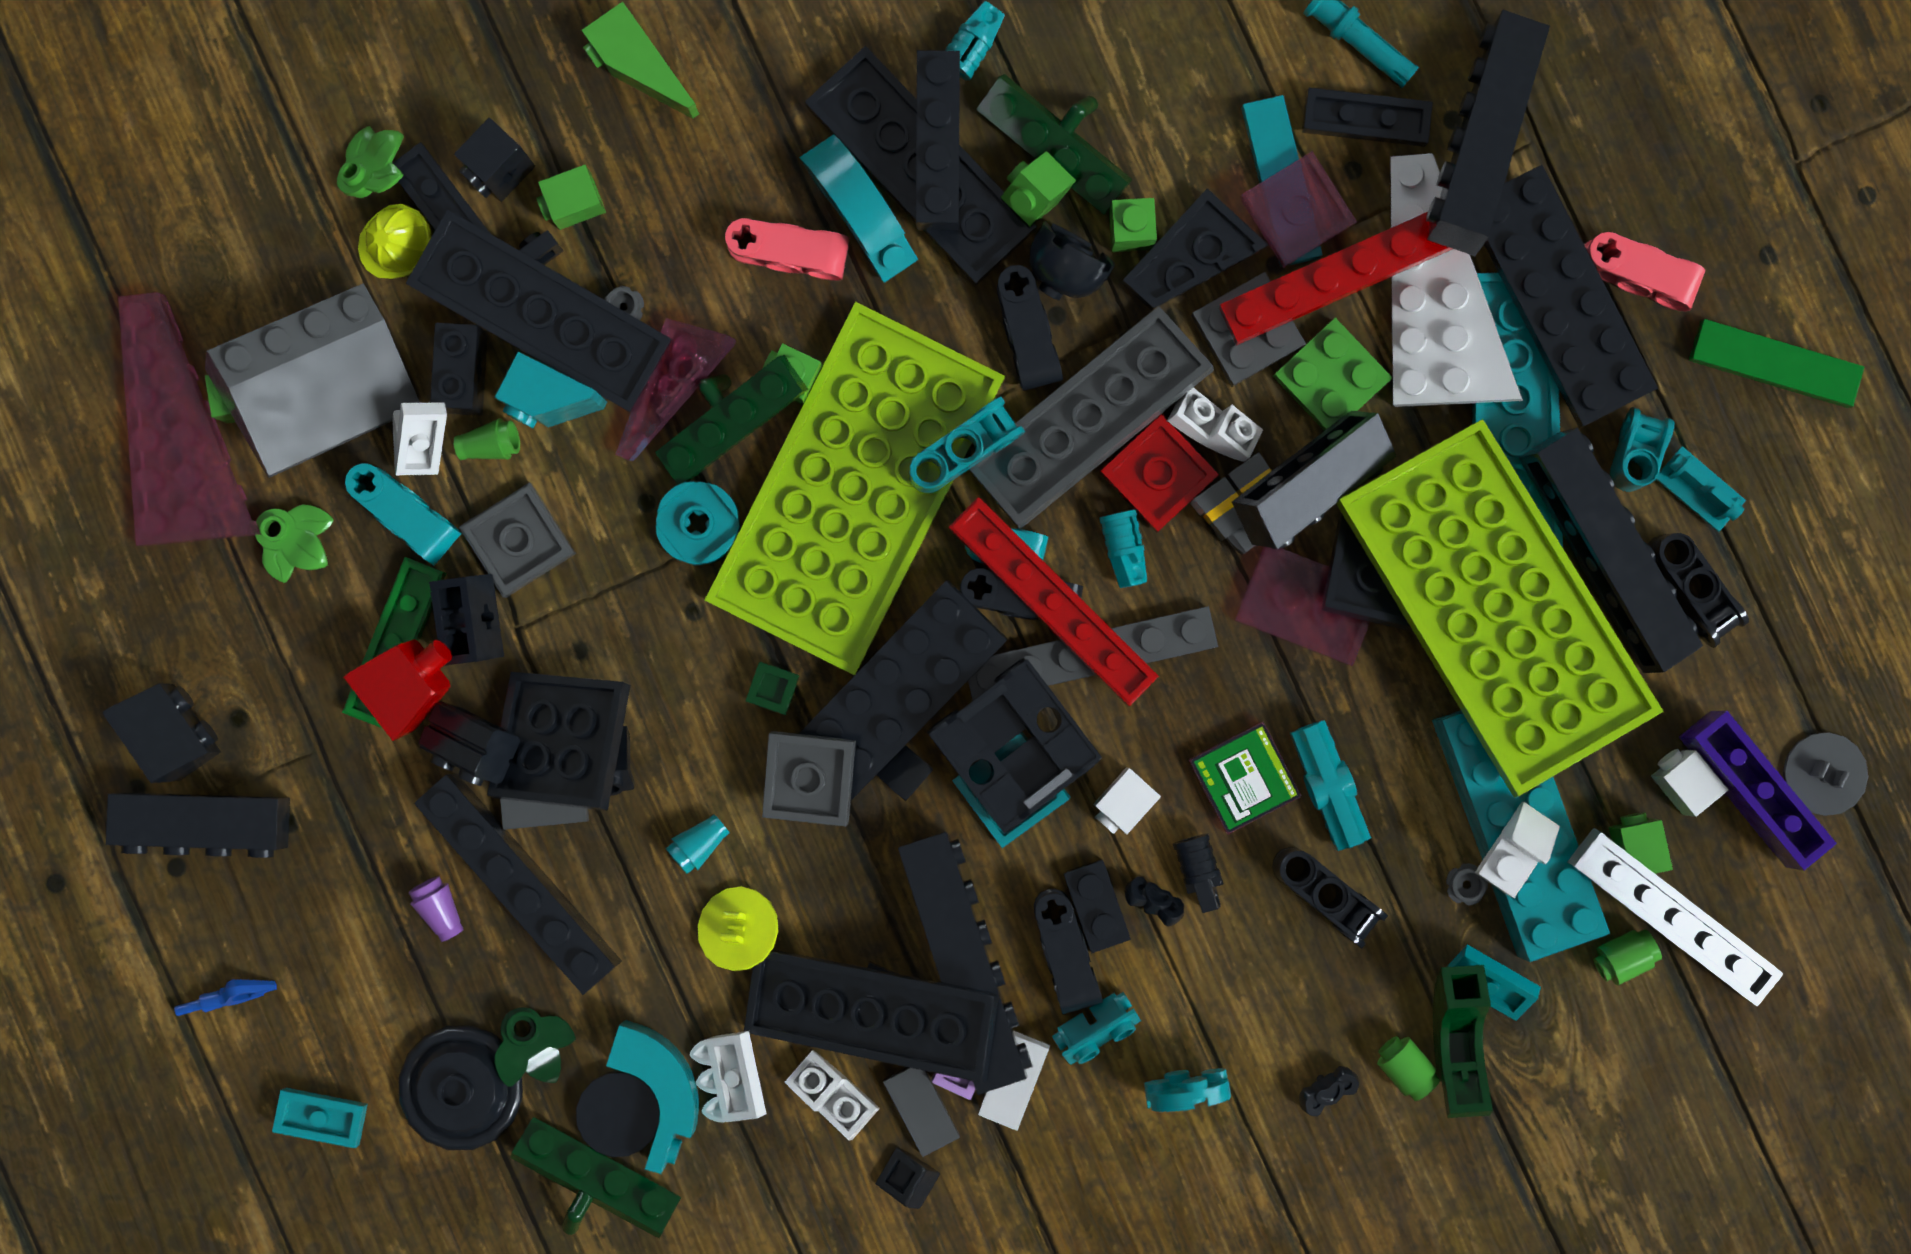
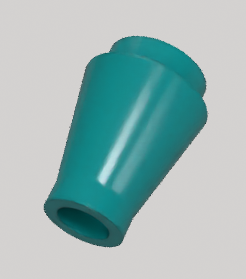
M713 814L707 820L671 838L673 843L666 850L680 868L688 874L694 868L698 871L730 832L719 818Z

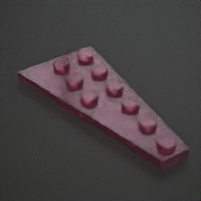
M154 292L118 297L136 546L145 547L261 535L256 521L251 520L244 501L247 498L241 485H237L229 465L231 458L215 418L211 417L209 403L207 400H203L196 381L199 378L193 365H189L181 345L183 338L166 296Z

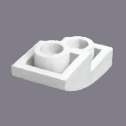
M1194 387L1176 402L1167 420L1178 430L1200 444L1242 462L1250 458L1263 431L1261 427L1234 405H1230L1222 411Z
M1013 1031L1017 1044L1025 1042L1033 1067L1026 1069L1027 1079L987 1092L978 1115L1018 1131L1050 1045Z
M814 1050L809 1053L784 1082L812 1110L819 1111L848 1140H853L880 1109L856 1085Z

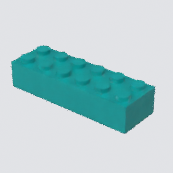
M1461 710L1432 720L1482 860L1521 802H1525L1560 826L1547 864L1538 862L1515 898L1508 896L1492 885L1517 957L1533 962L1610 934L1591 880L1567 862L1579 846L1554 777L1514 798Z

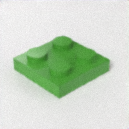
M1336 317L1273 375L1274 379L1324 431L1350 411H1358L1392 379L1391 375Z

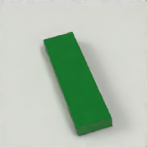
M1703 319L1699 323L1689 361L1845 408L1854 406L1865 366L1707 319Z
M404 558L361 665L401 643L413 639L420 641L433 609L429 582L444 580L446 572L413 559ZM351 689L342 713L382 728L354 690Z

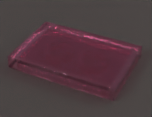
M1262 547L1234 620L1349 666L1354 665L1370 623L1360 619L1321 611L1329 571L1328 566L1282 548L1272 549Z

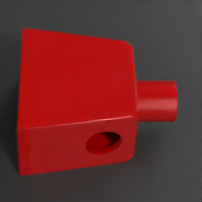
M413 639L387 650L344 676V679L390 739L394 741L415 731L434 708L435 704L450 689V681L440 669L452 660V654L449 648L439 640H434L424 649L419 641Z

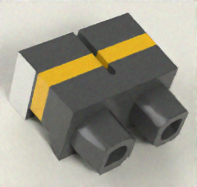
M1259 452L1190 502L1200 516L1202 515L1212 527L1220 542L1226 539L1241 555L1256 545H1251L1232 501L1271 472V469Z

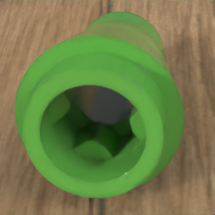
M499 418L465 434L455 436L454 449L460 460L510 459L512 454H517L520 451L519 433L513 421L504 422Z

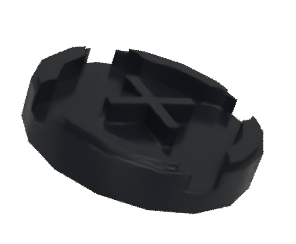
M611 1071L595 1078L582 1092L576 1108L577 1127L583 1140L596 1152L610 1157L630 1156L644 1149L656 1135L660 1120L659 1104L654 1092L643 1080L625 1072Z

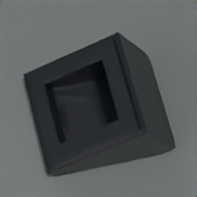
M905 745L877 776L904 801H907L933 771V768Z
M896 1147L875 1184L905 1207L919 1209L925 1202L940 1173Z

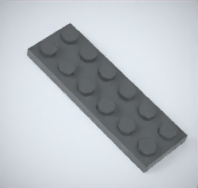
M1158 306L1015 423L1017 427L1022 426L1026 432L1002 450L992 453L970 468L969 471L1018 529H1022L1214 371L1213 365L1161 307Z

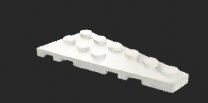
M1433 153L1391 157V228L1428 212L1434 197L1440 198L1442 187L1436 186L1440 170ZM1452 249L1392 276L1393 405L1395 407L1523 401L1470 254Z

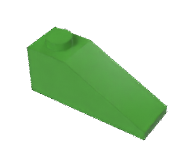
M621 2L582 29L588 41V44L583 46V49L596 68L604 64L611 76L692 119L699 115L694 101L624 2Z

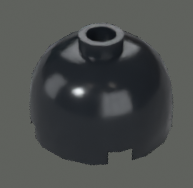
M1046 221L1042 223L1030 247L1029 262L1032 272L1042 281L1039 289L1056 300H1060L1063 295L1071 298H1082L1096 292L1107 280L1115 267V263L1103 252L1099 258H1096L1092 255L1094 251L1090 248L1091 243L1054 223L1050 227Z

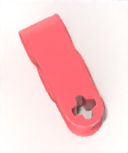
M748 218L733 221L726 230L725 241L731 256L740 263L767 267L785 273H802L825 280L840 281L843 279L850 239L848 236L831 231H814L791 224L768 223ZM744 233L751 234L752 241L755 243H748L746 249H740L737 240L743 239Z
M1613 232L1601 233L1593 240L1584 244L1603 281L1616 285L1628 293L1652 299L1658 304L1673 310L1684 312L1691 310L1706 271L1701 265L1686 259L1676 258L1654 246L1638 243ZM1600 247L1604 249L1603 256L1608 259L1605 262L1601 260L1602 253L1597 251Z

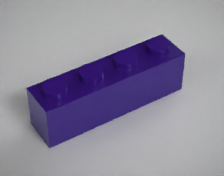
M1728 711L1708 712L1679 736L1680 740L1689 750H1696L1728 788V791L1725 793L1726 796L1786 868L1805 871L1837 844Z

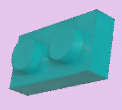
M1468 944L1447 966L1484 965L1491 1007L1515 1021L1539 998L1541 989L1539 985Z
M284 1088L280 1090L272 1132L357 1148L360 1145L368 1104Z

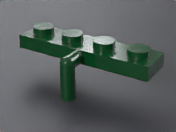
M1003 74L998 77L976 109L1034 158L1037 159L1047 151L1076 180L1071 188L1102 214H1106L1109 211L1112 200H1117L1133 180L1074 132L1083 118L1096 111L1098 102L1092 96H1087L1073 104L1063 119L1060 120L1013 80Z
M785 355L775 358L727 397H724L721 391L727 390L731 385V379L728 375L719 374L704 378L699 382V391L711 409L655 452L677 485L689 482L809 390Z
M535 1117L531 1119L511 1153V1159L577 1194L567 1210L562 1223V1230L568 1235L575 1234L578 1231L590 1204L594 1203L659 1239L681 1199L677 1194L607 1156L596 1152L594 1149Z

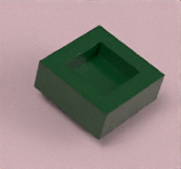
M759 662L746 702L787 715L800 675Z

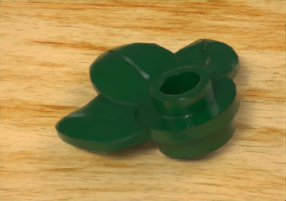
M525 1007L516 1008L508 1012L503 1018L500 1027L503 1042L495 1053V1067L501 1081L507 1087H511L526 1072L529 1076L539 1081L556 1083L561 1070V1058L558 1049L566 1047L576 1040L569 1024L557 1016L540 1017L536 1011ZM520 1020L526 1021L529 1025V1032L524 1037H519L514 1032V1026Z

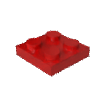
M1162 414L1100 471V474L1134 510L1136 509V512L1156 533L1219 475Z

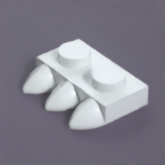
M749 1031L716 1035L700 1041L693 1047L690 1057L700 1064L711 1066L710 1069L700 1074L696 1080V1085L705 1092L717 1094V1097L712 1098L704 1105L701 1110L702 1114L710 1120L721 1123L757 1119L766 1115Z

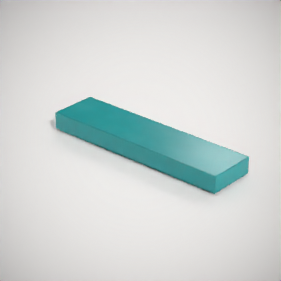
M1280 95L1243 104L1241 110L1280 267L1319 259L1322 257L1321 246L1284 96Z

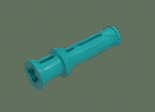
M1341 0L1311 1L1302 14L1306 17L1312 15L1331 31L1330 37L1334 40L1344 39L1397 83L1401 89L1418 70L1419 66L1412 63L1358 18L1360 13L1358 12L1359 9L1355 6L1349 8Z

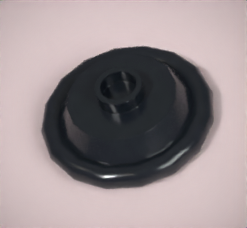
M473 1025L446 1026L425 1035L407 1054L398 1077L399 1104L408 1125L426 1142L446 1150H475L497 1140L514 1122L523 1100V1080L521 1077L513 1086L507 1087L498 1076L495 1067V1053L503 1041L497 1035Z

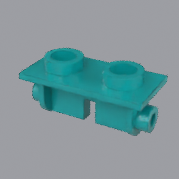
M1683 446L1679 448L1662 468L1656 478L1657 481L1717 532H1720L1730 519L1732 521L1736 520L1745 509L1742 505L1746 500Z
M1124 992L1117 996L1115 993H1112L1103 999L1102 1003L1089 1008L1097 1020L1091 1026L1083 1013L1057 1028L1059 1032L1052 1037L1060 1050L1068 1046L1069 1049L1062 1052V1055L1070 1065L1075 1062L1083 1064L1090 1061L1100 1053L1099 1047L1112 1039L1115 1042L1121 1041L1136 1030L1135 1025L1141 1022V1019L1134 1008L1128 1012L1125 1011L1132 1007V1004Z

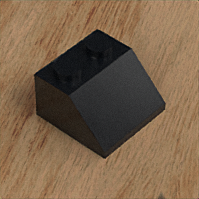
M159 683L102 712L150 783L181 781L221 753L215 744L218 740L215 731L206 721H199L191 709L194 706L192 698L181 686L176 687L174 684Z

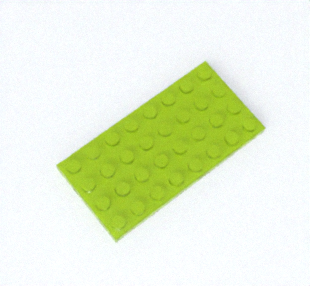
M855 301L705 601L856 675L953 483L951 481L934 493L920 492L910 481L909 471L911 462L918 453L969 420L977 411L992 402L1005 376ZM960 438L952 443L951 449L957 457L965 459L972 442L968 439ZM924 462L917 467L916 473L924 482H934L940 477L939 467L932 462Z
M1483 419L1344 496L1336 503L1514 798L1531 790L1664 712Z

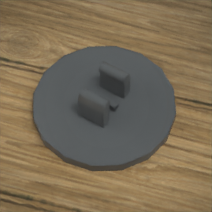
M1825 732L1810 734L1793 746L1786 756L1783 777L1811 813L1828 816L1841 814L1856 805L1865 793L1868 770L1866 760L1858 746L1844 736Z

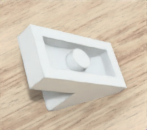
M401 403L400 410L393 412L394 466L396 475H438L447 418L444 403Z
M1521 802L1475 873L1508 896L1515 898L1538 862L1547 864L1560 826L1525 802Z

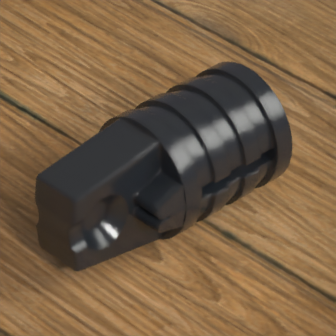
M1209 833L1186 838L1172 844L1177 852L1178 862L1181 865L1180 869L1184 875L1183 881L1187 893H1196L1202 913L1214 911L1221 907L1216 887L1224 884L1220 869L1216 865V858L1213 856V848L1209 842Z

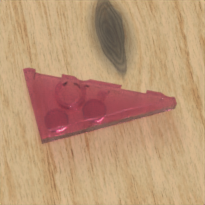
M666 318L661 333L671 338L672 341L634 406L615 455L633 462L698 388L699 382L707 378L734 347L735 339L726 334Z

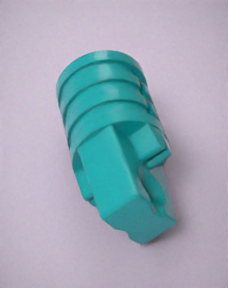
M984 1L968 20L961 24L958 32L952 38V42L945 49V51H960L961 59L970 43L972 44L960 61V78L967 81L971 80L974 75L973 73L980 66V62L985 58L987 51L991 49L1005 16L1003 12L987 1Z
M1136 509L1099 518L1103 528L1102 533L1105 537V546L1108 550V559L1110 558L1120 588L1136 586L1147 582L1144 556L1145 547L1142 544V534L1139 531L1140 526L1136 517Z

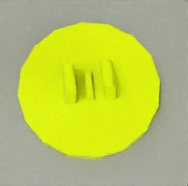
M742 886L727 888L713 896L703 908L698 922V940L705 956L717 967L731 971L748 970L763 962L774 948L778 935L777 914L771 902L760 892Z

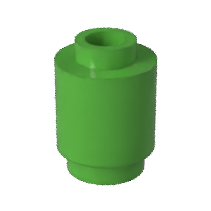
M1643 929L1639 932L1631 930L1597 947L1598 957L1594 958L1593 961L1603 980L1606 982L1612 980L1618 986L1653 969L1655 962L1662 959V954L1655 939L1648 930Z
M1395 1036L1379 1049L1378 1053L1381 1057L1377 1065L1404 1096L1409 1095L1414 1101L1421 1100L1439 1084L1440 1079L1435 1074L1436 1067L1410 1037L1400 1040L1398 1036Z

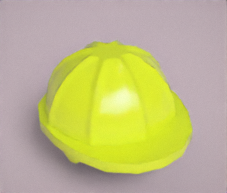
M405 204L389 205L377 212L362 230L358 244L360 260L366 270L377 278L396 279L409 276L433 236L435 229L420 211Z

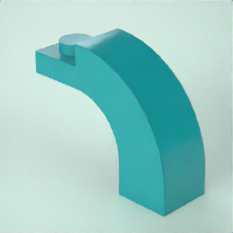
M834 134L799 157L820 192L829 200L844 220L878 277L884 283L918 260L893 212L854 156Z
M624 1020L618 1027L606 1066L640 1078L654 1092L659 1104L660 1120L645 1170L662 1174L667 1163L674 1165L678 1157L682 1140L675 1138L676 1134L691 1138L695 1132L699 1114L698 1088L688 1062L671 1041L653 1029Z

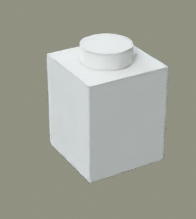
M1679 749L1671 751L1658 762L1660 769L1651 775L1681 814L1697 817L1728 791V788L1696 750H1682L1680 752Z
M1126 767L1093 804L1100 810L1095 818L1113 834L1119 828L1128 834L1161 796L1130 768Z

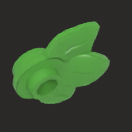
M370 126L360 130L347 147L346 163L343 164L337 176L338 188L347 196L364 198L372 192H384L395 185L403 177V173L392 164V161L403 141L404 135L394 130H383L375 133Z
M304 504L288 512L275 508L264 511L255 522L254 534L257 541L263 546L262 562L266 571L273 578L286 583L291 577L294 567L305 570H317L328 566L324 547L317 535L326 531L332 525L334 519L324 510ZM273 522H278L281 526V531L277 536L272 537L269 534V526Z

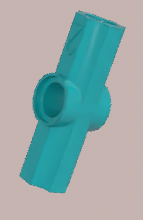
M1325 720L1290 732L1306 774L1303 776L1307 792L1316 810H1320L1335 850L1340 851L1351 848L1371 839L1355 798L1357 788L1346 763L1340 760Z

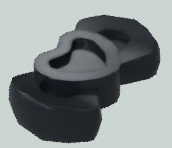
M1136 877L1126 885L1124 893L1128 905L1142 906L1145 913L1158 915L1167 927L1175 925L1183 918L1184 903L1180 898L1173 897L1169 891L1160 889L1155 883H1148L1143 877Z
M1339 1066L1333 1073H1329L1325 1077L1319 1075L1316 1078L1317 1081L1301 1090L1299 1094L1300 1107L1311 1116H1319L1325 1105L1336 1104L1343 1095H1354L1359 1088L1357 1074L1348 1067Z

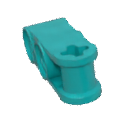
M998 397L977 411L969 420L918 453L910 465V481L918 491L934 493L992 453H996L1014 442L1026 431L1022 426L1017 427L1003 407L1005 404L1004 399ZM960 438L968 439L973 443L975 453L966 459L959 458L951 449L952 443ZM924 462H932L939 467L940 477L934 482H924L916 473L917 467Z
M362 463L355 465L347 473L345 486L351 497L370 511L374 518L399 538L404 539L405 543L432 565H436L462 534L451 522L433 509H430V506L408 487L395 480L386 471L371 464ZM366 476L373 478L372 483L376 487L372 492L365 490L366 485L362 481Z

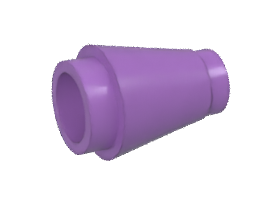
M435 876L409 891L413 900L410 905L432 931L438 935L441 942L456 936L464 930L460 923L461 921L449 884H443L440 876Z

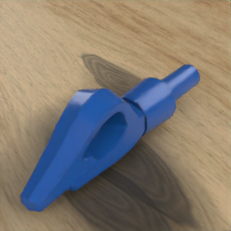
M231 980L218 991L201 994L198 1000L175 1006L176 1016H181L198 1010H203L206 1013L224 1006L243 1003L264 996L267 992L277 990V984L275 981Z

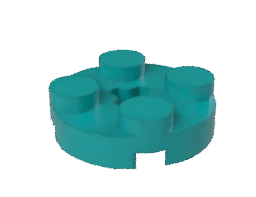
M693 481L675 486L662 498L657 510L656 535L660 544L675 559L694 566L711 564L723 558L729 553L741 529L739 512L732 498L722 488L710 483ZM694 512L698 516L706 513L709 518L705 523L707 530L702 534L699 531L690 533L687 529L691 524L688 517Z
M1225 1068L1205 1070L1201 1072V1076L1190 1077L1189 1070L1172 1071L1164 1074L1165 1079L1144 1083L1147 1108L1151 1107L1152 1111L1156 1112L1195 1109L1194 1104L1204 1102L1206 1098L1208 1106L1225 1102L1232 1097Z

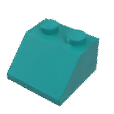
M520 352L517 353L495 396L497 400L505 404L502 412L534 429L537 422L546 427H551L603 410L607 404V401L594 389Z

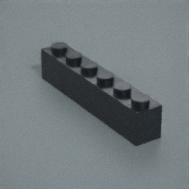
M1503 9L1494 25L1486 24L1478 44L1479 48L1484 49L1482 58L1477 57L1468 77V81L1474 83L1472 92L1467 91L1457 114L1463 117L1461 127H1455L1448 143L1447 150L1453 152L1451 162L1445 161L1437 180L1436 186L1442 187L1440 198L1434 197L1426 216V221L1432 223L1427 240L1476 256L1488 239L1549 32V25Z
M1578 427L1558 432L1519 457L1643 673L1666 672L1703 647L1702 642L1697 636L1696 624L1681 608L1676 599L1677 592L1674 586L1662 575L1655 563L1656 556L1654 551L1648 544L1643 542L1635 528V519L1632 513L1620 502L1614 491L1612 478L1606 471L1601 469L1593 455V446L1590 440L1580 432Z
M458 774L445 775L414 804L581 994L584 995L617 967L622 960L507 830H503V825L467 784L457 776Z
M944 832L899 847L898 850L941 983L999 994L987 1081L982 1083L973 1081L977 1095L1027 1079L1026 1069L1033 1067L1025 1042L1017 1044L1012 1029L1019 1026L1012 1001L1003 1002L999 987L1006 985L999 961L990 962L986 946L993 943L985 919L977 922L972 905L978 904L979 899L972 879L966 881L963 879L959 865L966 863V859L959 839L951 841L949 834Z

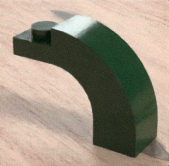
M1484 965L1441 967L1435 982L1433 997L1434 1055L1437 1076L1440 1082H1442L1447 1118L1490 1116L1493 1112L1483 1049L1484 1020L1491 1007Z

